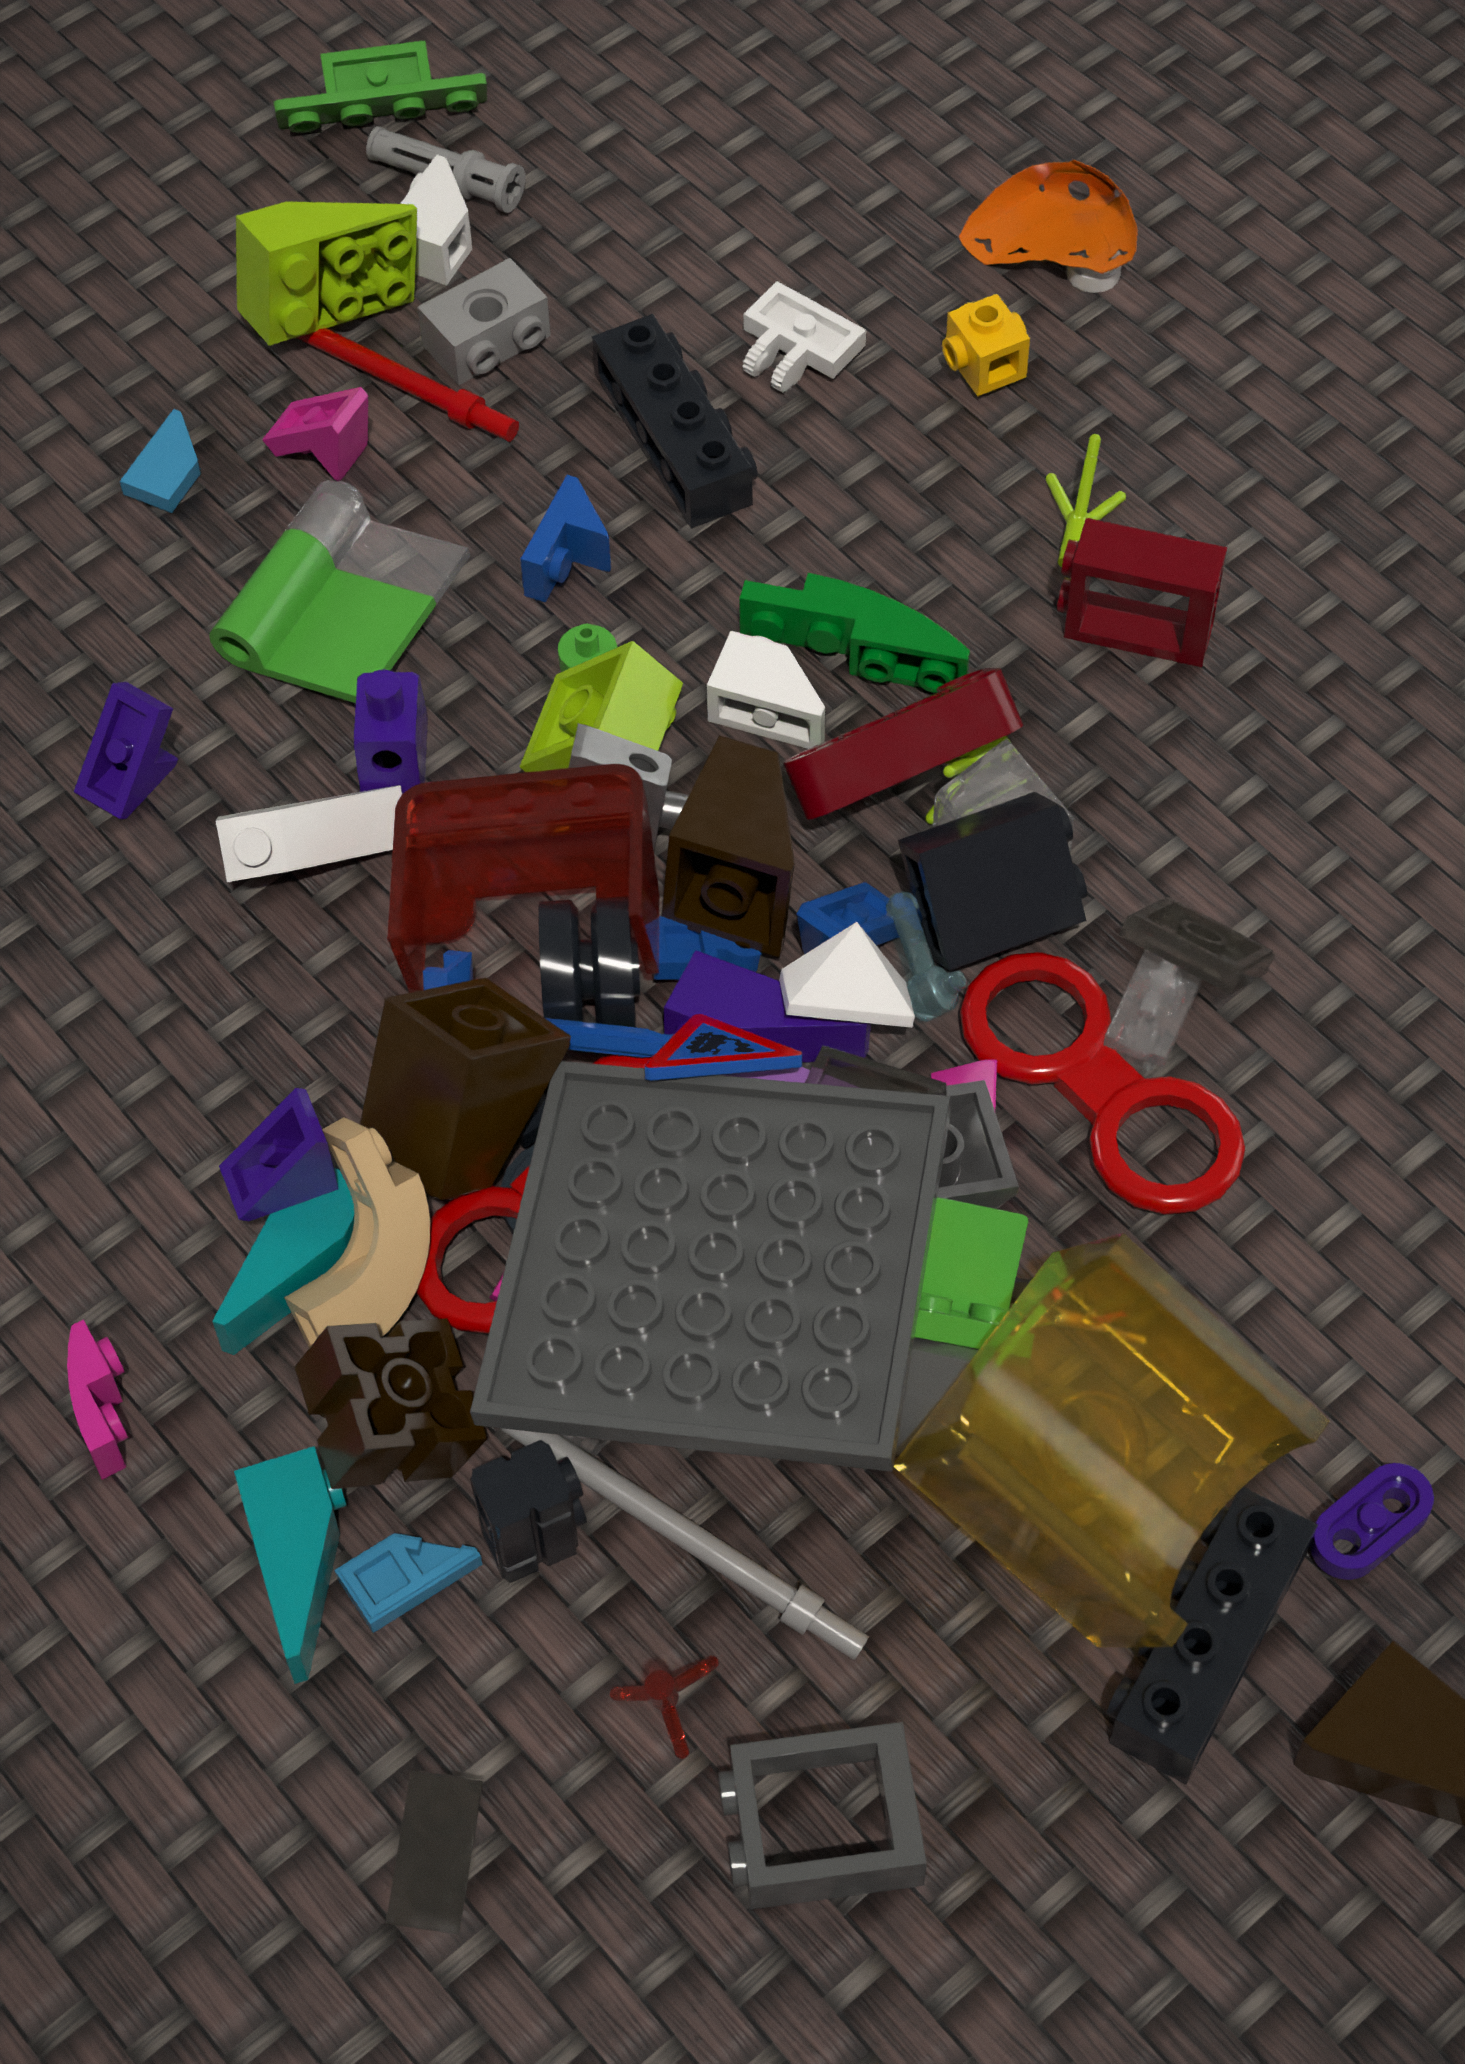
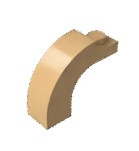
M345 1117L325 1127L322 1131L352 1196L354 1225L351 1238L344 1253L333 1267L320 1277L284 1297L309 1348L326 1326L376 1323L380 1338H382L409 1306L423 1276L428 1258L430 1215L425 1189L419 1174L394 1161L392 1162V1157L385 1141L374 1128L368 1129Z

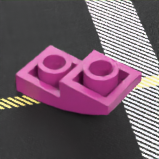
M83 1319L71 1325L67 1358L68 1382L73 1410L80 1432L103 1480L127 1468L117 1444L128 1439V1436L113 1406L123 1402L114 1378L125 1373L108 1337L106 1336L95 1342Z

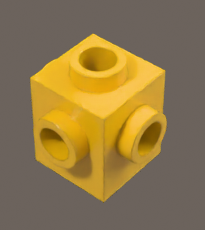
M998 294L964 304L960 308L948 312L946 338L942 341L945 360L953 371L959 370L977 396L1027 377L1030 337L1027 335L1022 318L1016 312L1011 313Z

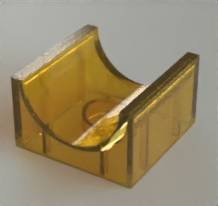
M1121 1233L1051 1253L894 1462L893 1467L1097 1648L1173 1647L1188 1623L1170 1608L1172 1589L1186 1557L1200 1535L1218 1512L1246 1483L1288 1452L1304 1445L1315 1443L1330 1420L1129 1237Z

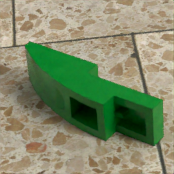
M812 573L807 574L803 591L753 581H744L739 598L741 634L762 636L773 642L812 648L822 653L850 655L849 675L865 677L874 682H892L923 688L933 693H938L936 689L939 686L969 672L970 650L950 632L925 615L873 590Z

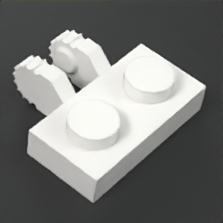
M778 281L744 313V330L759 339L748 350L747 355H745L744 365L742 366L744 367L743 370L754 377H759L761 373L763 374L764 370H767L773 364L779 349L787 353L784 359L780 360V363L776 365L770 382L773 388L782 393L787 392L791 389L792 385H795L801 379L807 365L833 379L866 346V329Z

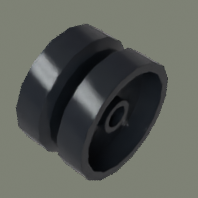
M629 897L597 898L591 907V939H581L579 912L572 900L540 901L538 924L544 1018L585 1022L584 1000L595 999L596 1021L598 1024L636 1027L635 996H641L638 940L637 937H631Z

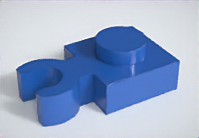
M649 916L646 936L654 980H679L695 950L754 972L758 969L761 952L758 950L742 948L743 946L737 945L733 941L702 930L701 933L688 930L687 925L662 916Z

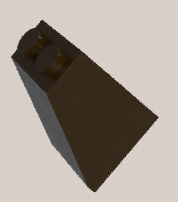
M719 735L669 834L662 917L687 925L688 930L701 933L702 930L733 941L737 945L753 948L780 958L784 949L795 861L779 753Z
M486 977L387 997L384 1001L360 1125L368 1129L374 1128L385 1141L390 1151L392 1162L394 1161L418 1173L425 1191L431 1196L437 1197L440 1200L455 1199L462 1194L489 1188L495 1181L567 1052L571 1036Z

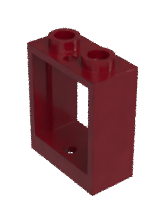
M1086 518L1079 541L1068 540L1062 562L1061 575L1071 576V578L1065 577L1063 580L1057 605V612L1066 614L1064 638L1203 667L1215 621L1227 547ZM1091 577L1190 597L1188 611L1090 591Z

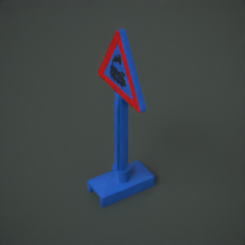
M448 950L443 954L444 968L427 967L423 970L424 990L473 980L472 952ZM704 1014L693 1015L675 1034L671 1035L660 1034L645 1028L545 1018L571 1036L568 1050L641 1058L653 1056L645 1064L646 1080L802 1067L801 1051Z

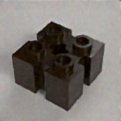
M447 1318L400 1321L386 1338H380L376 1323L326 1326L294 1368L308 1414L320 1415L326 1418L328 1424L327 1428L318 1437L317 1443L331 1489L380 1485L394 1468L402 1472L404 1482L452 1478L487 1440L484 1427L474 1425L470 1413L474 1398L472 1391H456L452 1380L463 1367Z

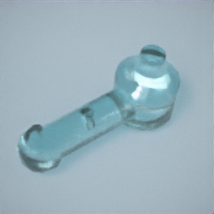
M901 891L889 897L886 904V912L889 917L893 918L912 974V978L906 981L914 1015L918 1019L928 1022L956 1008L959 1001V991L966 986L967 981L961 971L948 973L942 967L935 966L917 914L919 904L911 893Z

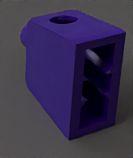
M382 669L372 673H362L357 677L354 750L360 792L400 785L405 811H424L428 714L419 674ZM385 750L395 752L401 757L402 762L394 768H384L382 755H386Z

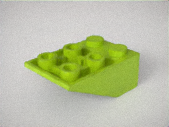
M282 202L237 215V310L270 346L316 332L322 328H329L414 302L417 236L416 206L414 204Z

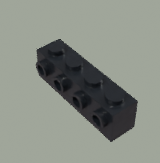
M653 314L592 336L594 374L690 528H695L753 505L752 480L758 477L755 460L750 450L746 446L740 448L732 437L731 425L723 409L720 407L714 409L710 403L706 386L700 373L696 369L690 371L686 366L676 336L672 332L665 333Z
M1241 1486L1230 1508L1218 1502L1200 1540L1209 1544L1200 1564L1187 1559L1172 1587L1169 1597L1179 1602L1168 1622L1156 1617L1142 1642L1138 1655L1147 1659V1662L1137 1681L1124 1676L1110 1701L1106 1715L1116 1720L1109 1744L1187 1785L1310 1549L1318 1524L1244 1486Z

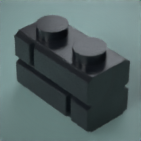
M539 1440L511 1452V1460L509 1461L499 1457L472 1469L470 1481L481 1534L502 1579L512 1583L539 1571V1563L541 1562L551 1566L577 1554V1547L579 1545L576 1528L586 1524L587 1520L579 1497L583 1496L582 1487L575 1469L567 1456L556 1461L549 1444Z

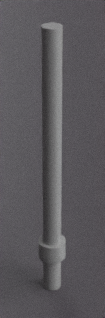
M502 1428L503 1432L525 1446L539 1440L549 1444L556 1461L567 1456L581 1483L782 1613L779 1620L801 1635H804L805 1631L808 1630L852 1660L856 1659L868 1640V1635L823 1607L824 1598L804 1585H801L798 1590L561 1435Z

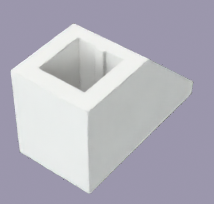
M436 155L426 170L415 176L409 193L400 204H414L417 208L415 274L447 286L472 251L468 209L447 158Z

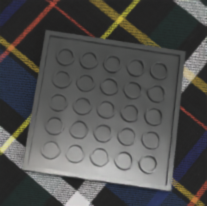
M561 1061L550 1080L470 1410L474 1425L893 1472L950 1122V1096L723 1075L646 1080L645 1068Z

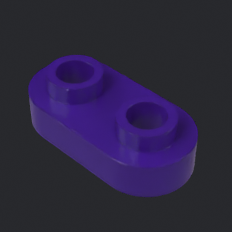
M1389 1463L1375 1469L1326 1509L1317 1519L1316 1524H1318L1310 1546L1311 1554L1316 1564L1327 1574L1339 1579L1352 1580L1367 1575L1423 1528L1434 1503V1493L1430 1482L1419 1470L1402 1463ZM1386 1499H1396L1404 1505L1406 1511L1403 1513H1393L1384 1506L1383 1501ZM1341 1539L1347 1540L1355 1546L1357 1552L1351 1555L1342 1554L1334 1547L1333 1542Z

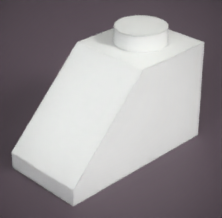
M730 631L707 683L708 721L807 749L825 742V706L788 646L775 643L762 636H749Z

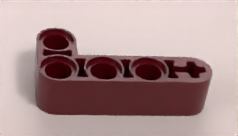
M984 668L958 677L939 686L936 689L938 693L783 761L806 820L836 811L1023 727L1024 725L1001 668Z

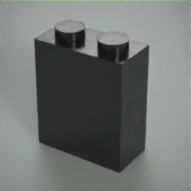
M1032 792L898 840L928 956L950 971L1087 921L1082 904V899L1087 897V886L1081 870L1072 862L1068 842L1073 839V828L1067 812L1061 805L1037 792Z

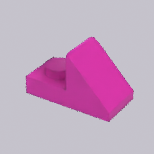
M362 387L293 401L262 441L276 457L297 452L302 454L312 452L333 479L340 481L365 450L368 443V394Z

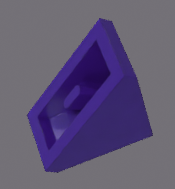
M295 1088L219 1165L238 1219L242 1221H252L338 1190L328 1143L306 1089Z

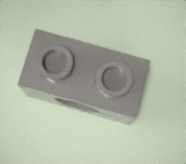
M511 258L417 307L422 346L458 385L479 374L487 373L494 366L526 349L535 347L542 340L551 336L547 296Z

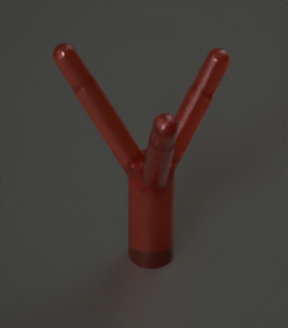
M709 1656L673 1678L665 1671H653L647 1676L644 1686L613 1687L610 1690V1697L614 1701H651L655 1708L661 1710L675 1755L679 1759H685L689 1755V1748L676 1709L679 1692L715 1670L719 1666V1660L715 1656Z

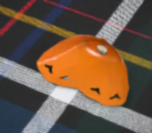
M1073 159L1070 162H1049L1032 165L1013 175L994 189L969 216L959 235V239L969 253L984 265L1048 260L1064 266L1088 268L1103 274L1133 259L1137 247L1138 228L1128 198L1121 189L1101 171ZM1073 181L1087 184L1089 188L1088 198L1081 201L1075 199L1070 194L1069 184ZM1042 184L1045 188L1044 191H1040L1039 186ZM1115 189L1120 193L1119 197L1115 196ZM975 239H990L993 252H988L985 245L976 242ZM1019 248H1023V250L1029 251L1027 253L1016 252L1014 254H1009L1018 250ZM1083 250H1086V254H1087L1089 257H1088V258H1085V257H1083L1082 255H1069V254H1070V253H1077V252H1081V251H1083ZM1118 250L1128 252L1125 255H1118L1114 259L1108 261L1117 253Z

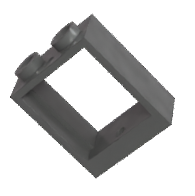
M903 1722L730 1745L731 1770L718 1772L723 1815L737 1814L741 1841L728 1842L729 1861L733 1887L747 1886L750 1910L924 1886L927 1862ZM874 1760L889 1850L766 1867L753 1781L754 1776Z

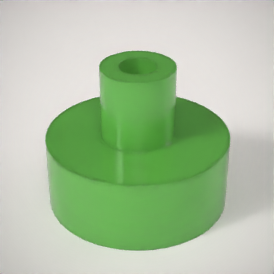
M581 624L568 630L561 637L558 644L561 672L617 648L614 636L605 628L592 624Z

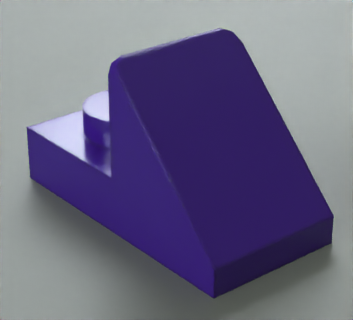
M128 682L112 683L74 793L119 819L128 818L177 764V757L160 748L173 708Z

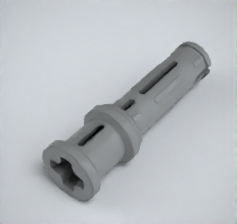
M376 126L369 135L366 154L370 160L380 161L417 175L418 173H423L430 163L406 155V152L431 160L436 155L447 158L463 199L468 200L475 196L495 203L496 208L505 213L512 212L521 200L525 187V171L521 165L510 163L507 166L485 160V156L476 150L465 151L459 154L424 141L388 131L380 126ZM487 178L493 180L494 184L487 183Z

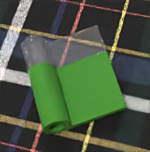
M344 481L321 482L209 634L210 642L224 659L237 667L356 703L357 677L362 673L392 669L470 558L469 548L371 521L367 508L363 503V497L354 486Z

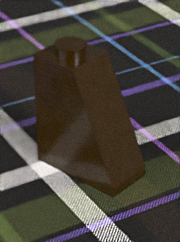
M1393 1640L1303 1740L1294 1765L1306 1775L1465 1826V1698Z

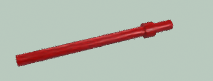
M327 328L296 337L323 352L448 412L450 420L468 429H473L477 426L508 442L512 441L518 432L519 422L486 406L484 398L466 389L455 391Z

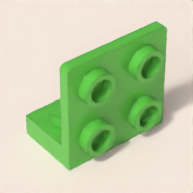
M937 1197L915 1337L1018 1357H1030L1035 1332L1011 1323L1013 1311L1009 1310L1028 1225L1027 1216L1011 1211Z

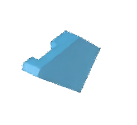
M172 410L120 480L123 495L170 513L174 511L201 474L198 459L181 411Z
M393 1533L335 1569L337 1580L372 1633L483 1564L481 1555L475 1547L462 1545L460 1549L422 1542V1538Z

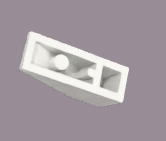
M400 785L218 816L216 819L227 882L284 873L411 846Z

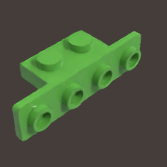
M424 40L320 54L326 94L275 100L274 108L279 129L289 128L292 132L305 133L318 129L320 124L342 121L344 125L358 126L371 122L373 117L394 114L399 119H411L423 115L426 110L445 107L451 112L469 111L476 108L478 103L487 101V84L484 73L431 80Z

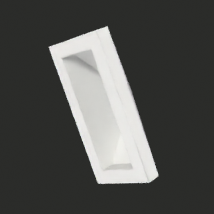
M858 922L781 970L779 981L786 1015L913 1027L915 1015L906 982Z

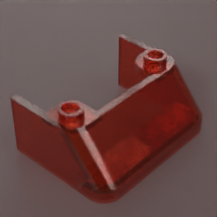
M605 764L435 781L415 785L401 795L395 808L387 939L409 993L424 989L423 970L425 969L426 943L450 941L466 933L475 920L477 898L596 887V899L629 897V918L646 974L659 973V886L647 796L642 778L635 769L624 764Z

